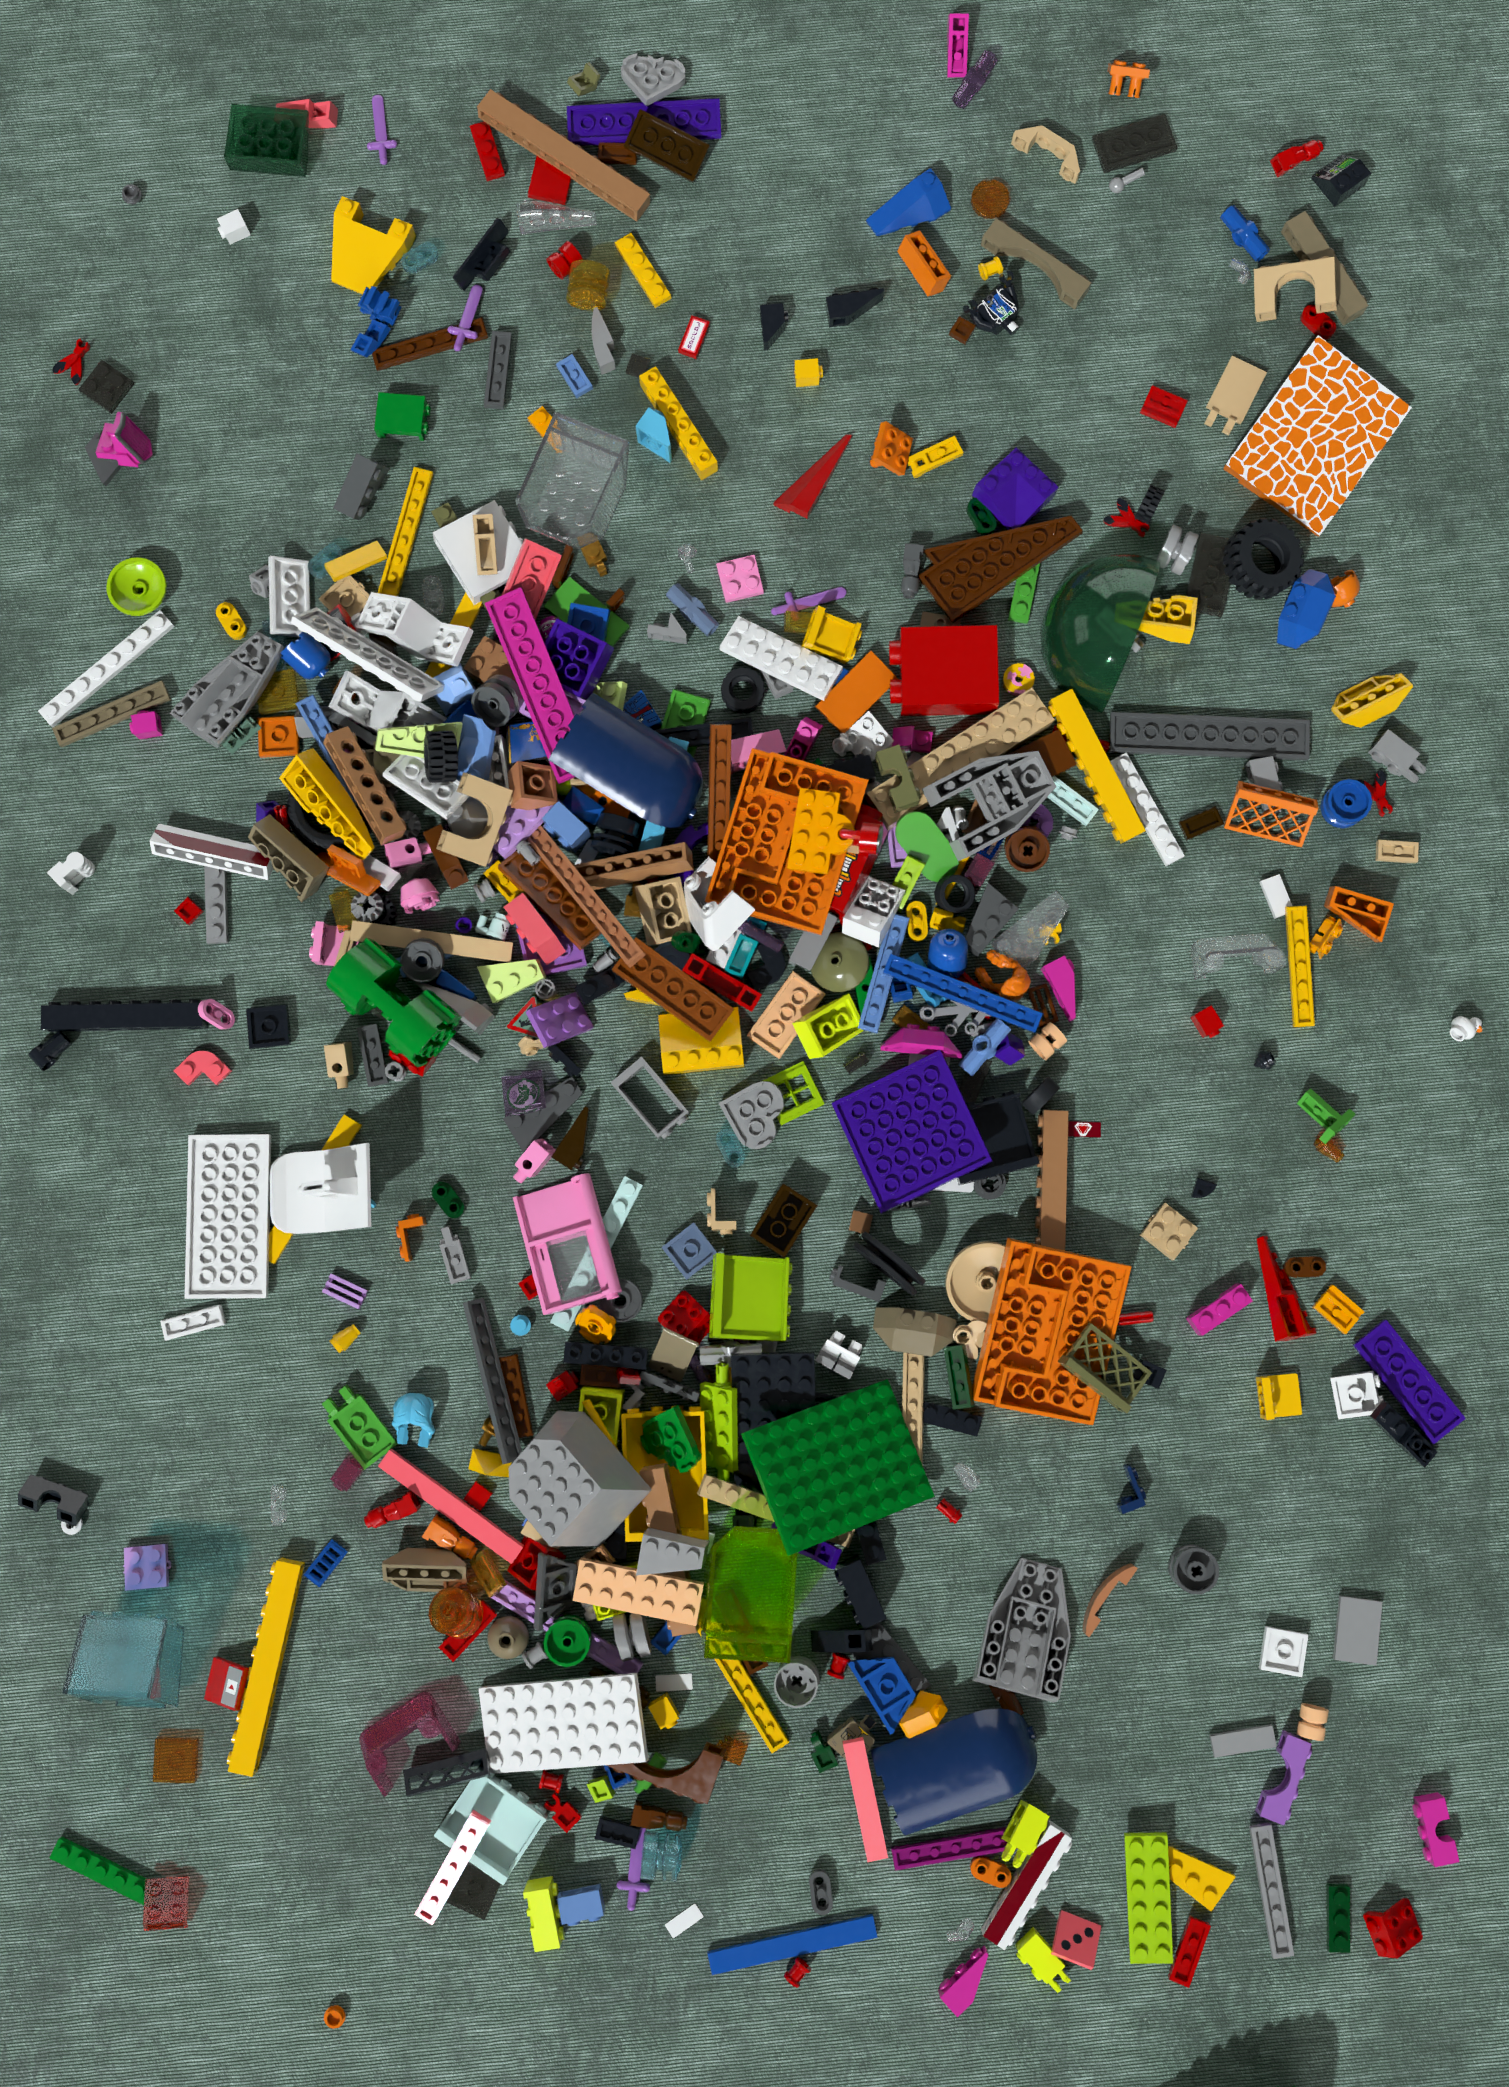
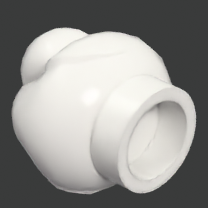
M1458 1016L1451 1023L1450 1035L1456 1041L1471 1039L1475 1036L1476 1032H1482V1021L1477 1017L1469 1020L1466 1017Z

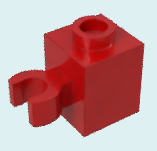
M566 1370L547 1383L546 1386L558 1402L580 1387L578 1385L580 1380L574 1371L570 1373L569 1370Z

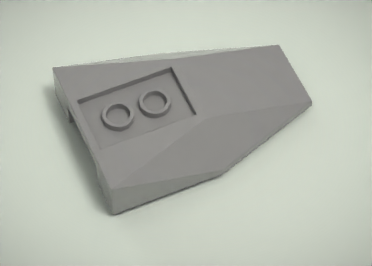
M1024 1558L1020 1559L988 1615L972 1681L1053 1703L1060 1699L1071 1638L1062 1568Z

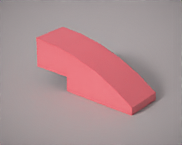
M310 99L276 104V124L300 128L337 127L338 108L331 101L313 103Z

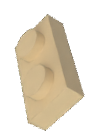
M1376 841V861L1416 864L1418 862L1419 842Z

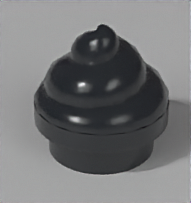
M1270 1050L1260 1051L1254 1063V1067L1270 1070L1272 1066L1276 1065Z

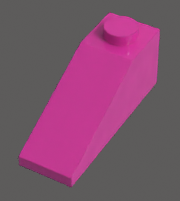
M969 14L948 15L947 78L967 77Z
M1064 955L1043 966L1041 971L1066 1018L1071 1022L1076 1018L1075 979L1073 972L1075 968L1072 961L1066 959Z

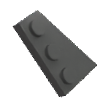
M646 1370L641 1372L642 1384L653 1388L656 1385L661 1387V1391L671 1395L676 1393L681 1395V1398L686 1401L697 1402L700 1391Z

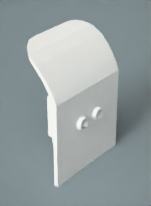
M363 1143L321 1151L294 1152L277 1158L270 1169V1215L275 1227L284 1233L291 1234L321 1233L371 1227L370 1144Z

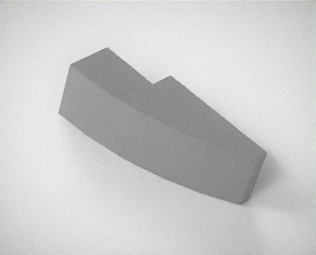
M598 307L593 310L591 332L597 365L601 375L616 369L610 352L615 348L611 334Z

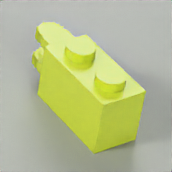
M1020 1800L1001 1838L1008 1842L1002 1853V1860L1005 1862L1009 1861L1017 1848L1018 1850L1012 1864L1013 1867L1019 1868L1026 1855H1031L1036 1849L1038 1839L1046 1829L1050 1816L1031 1804Z
M1034 1927L1015 1944L1018 1951L1016 1953L1017 1957L1023 1964L1028 1963L1032 1967L1031 1972L1038 1981L1042 1979L1046 1984L1049 1983L1057 1993L1062 1990L1060 1985L1053 1979L1057 1974L1060 1975L1064 1982L1069 1983L1071 1981L1063 1970L1065 1964L1062 1958L1051 1954L1052 1947Z

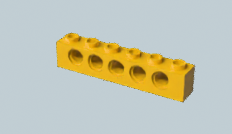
M655 366L639 376L641 388L653 407L664 415L668 430L701 481L717 472V460L657 367Z

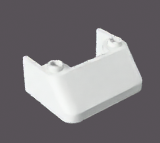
M708 856L697 870L686 878L684 894L691 924L705 946L712 951H716L755 911V908L734 891H731L720 904L715 901L705 904L704 901L716 866V862Z

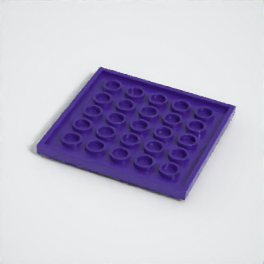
M941 1050L832 1103L882 1214L993 1161Z

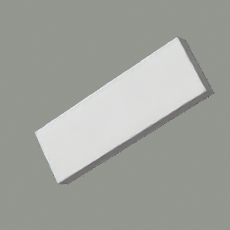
M353 851L349 852L353 856L356 855ZM370 855L363 860L366 874L380 880V887L387 891L401 878L400 873Z
M222 1305L160 1321L165 1341L226 1325Z

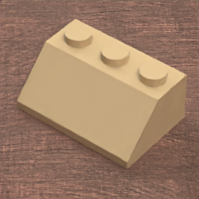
M680 877L634 886L647 945L669 942L673 934L678 930L692 932Z

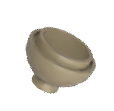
M504 1616L497 1619L488 1631L487 1641L489 1648L496 1656L502 1659L518 1657L525 1651L529 1642L527 1626L522 1620L514 1616ZM508 1636L511 1640L510 1643H504L503 1637Z

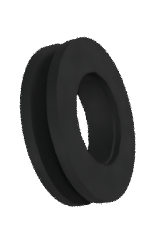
M864 1231L861 1236L866 1241V1246L855 1242L853 1247L893 1282L909 1294L915 1296L917 1290L911 1283L914 1281L923 1286L926 1282L925 1279L888 1247Z

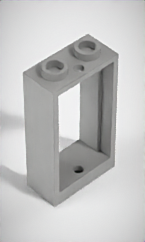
M642 1056L611 1082L614 1088L658 1139L661 1137L663 1139L667 1138L673 1132L672 1128L676 1124L681 1126L689 1119L687 1117L689 1111ZM643 1068L681 1111L678 1116L660 1131L653 1126L621 1088Z

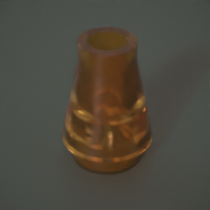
M1320 1135L1314 1142L1316 1151L1336 1163L1340 1162L1345 1154L1333 1139L1324 1144L1319 1139L1322 1136Z

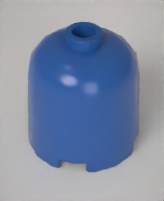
M301 632L299 634L300 637L295 642L289 643L281 652V658L304 679L310 680L317 676L322 678L329 671L327 666L331 660L330 653L313 636L306 632Z
M944 929L934 934L930 941L927 957L929 969L955 978L964 974L967 968L968 942L965 936L954 929Z

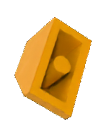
M920 1691L899 1721V1724L906 1737L912 1738L937 1727L948 1709L940 1695Z

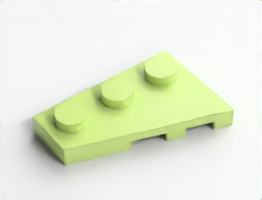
M539 959L477 967L492 1003H497L537 983L539 980L547 978Z

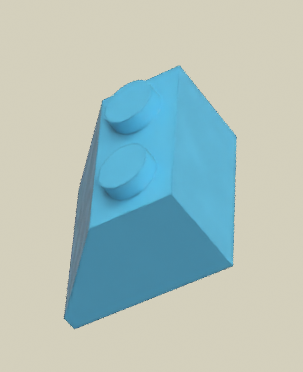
M648 407L635 426L638 443L670 463L672 461V454L665 417L659 410H652Z

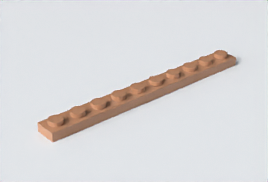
M540 825L527 838L528 842L531 843L532 847L623 961L631 968L646 954Z

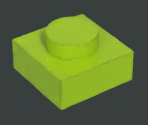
M607 1775L591 1779L586 1784L595 1803L611 1799L616 1794Z

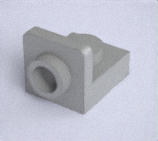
M265 565L249 575L252 591L257 595L267 598L269 597L267 586H269V566Z

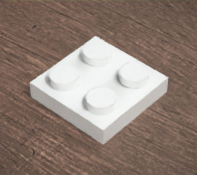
M1265 1626L1259 1669L1302 1677L1308 1634Z

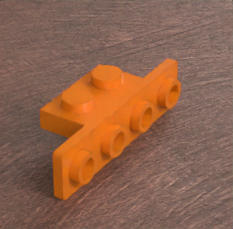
M332 844L327 849L328 853L320 852L317 855L318 858L329 866L327 875L366 896H370L381 885L380 880L366 874L363 866L364 862L360 857L351 855L343 848H338Z

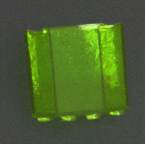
M734 1526L711 1547L704 1566L703 1582L705 1583L702 1594L700 1622L704 1658L790 1663L797 1553L787 1556L778 1529Z

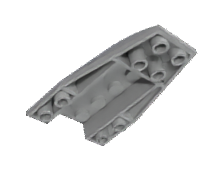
M257 631L197 681L180 702L175 705L170 714L192 733L218 749L262 695L275 672L284 647Z

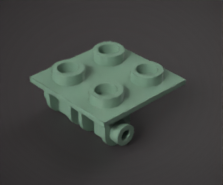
M248 713L222 745L233 755L261 727Z

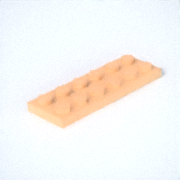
M580 1558L573 1601L693 1626L697 1625L705 1582L661 1573L636 1576V1568Z

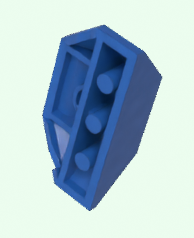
M1309 569L1295 581L1279 617L1278 644L1297 649L1300 645L1320 634L1336 597L1328 574Z

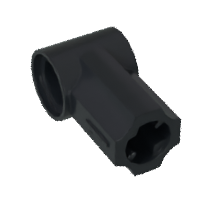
M58 1031L47 1042L33 1048L28 1056L41 1071H45L56 1062V1058L69 1048L72 1043L66 1035Z

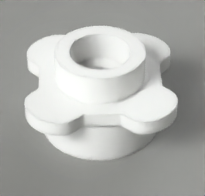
M841 733L839 738L833 740V750L840 756H845L847 751L853 749V745L847 739L845 733Z

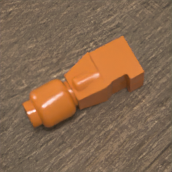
M435 1515L422 1536L427 1541L430 1538L440 1547L448 1550L453 1548V1552L463 1559H472L478 1548L474 1547L475 1543L464 1536L460 1538L461 1534L452 1523L438 1515Z

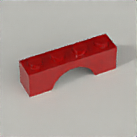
M693 953L682 970L750 1012L753 1011L762 996L761 993L729 976Z

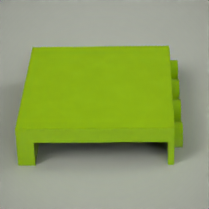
M725 1253L713 1255L709 1338L786 1341V1337H789L790 1334L787 1316H790L791 1306L788 1304V1296L791 1295V1283L788 1282L789 1275L792 1274V1263H789V1257L782 1259L725 1255Z

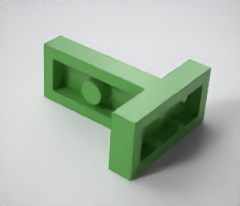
M1311 1088L1297 1102L1305 1112L1326 1130L1319 1138L1324 1144L1339 1133L1356 1115L1349 1109L1341 1116Z

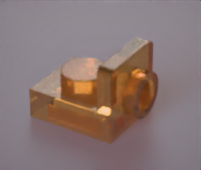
M724 1735L723 1740L719 1739L717 1742V1746L727 1749L724 1760L740 1766L748 1744Z

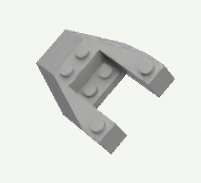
M1039 751L980 758L926 786L922 791L930 807L969 787L974 794L988 823L949 843L957 860L960 861L1016 832L1056 788V785Z

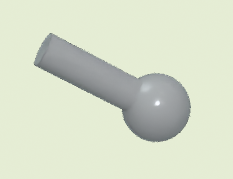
M1143 168L1123 178H1113L1109 183V189L1113 193L1122 192L1125 185L1145 175Z

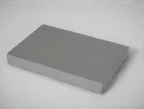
M1339 1595L1333 1652L1334 1660L1377 1666L1382 1601Z

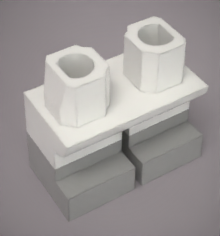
M835 1331L830 1339L825 1341L815 1361L831 1370L833 1368V1371L850 1379L860 1359L859 1354L862 1344L852 1340L848 1349L840 1346L845 1335Z

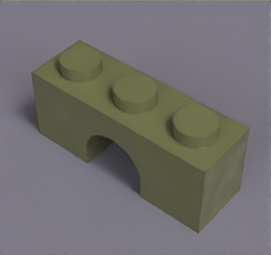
M900 745L877 751L875 759L881 776L894 774L900 779V785L890 789L888 793L894 813L918 806L921 794L919 788L914 787L912 781L914 780V774L912 769L907 767L906 761L908 759L905 750H901Z

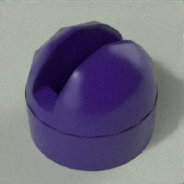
M466 917L459 918L455 923V928L459 933H467L472 928V922ZM458 923L468 925L467 929L458 927Z

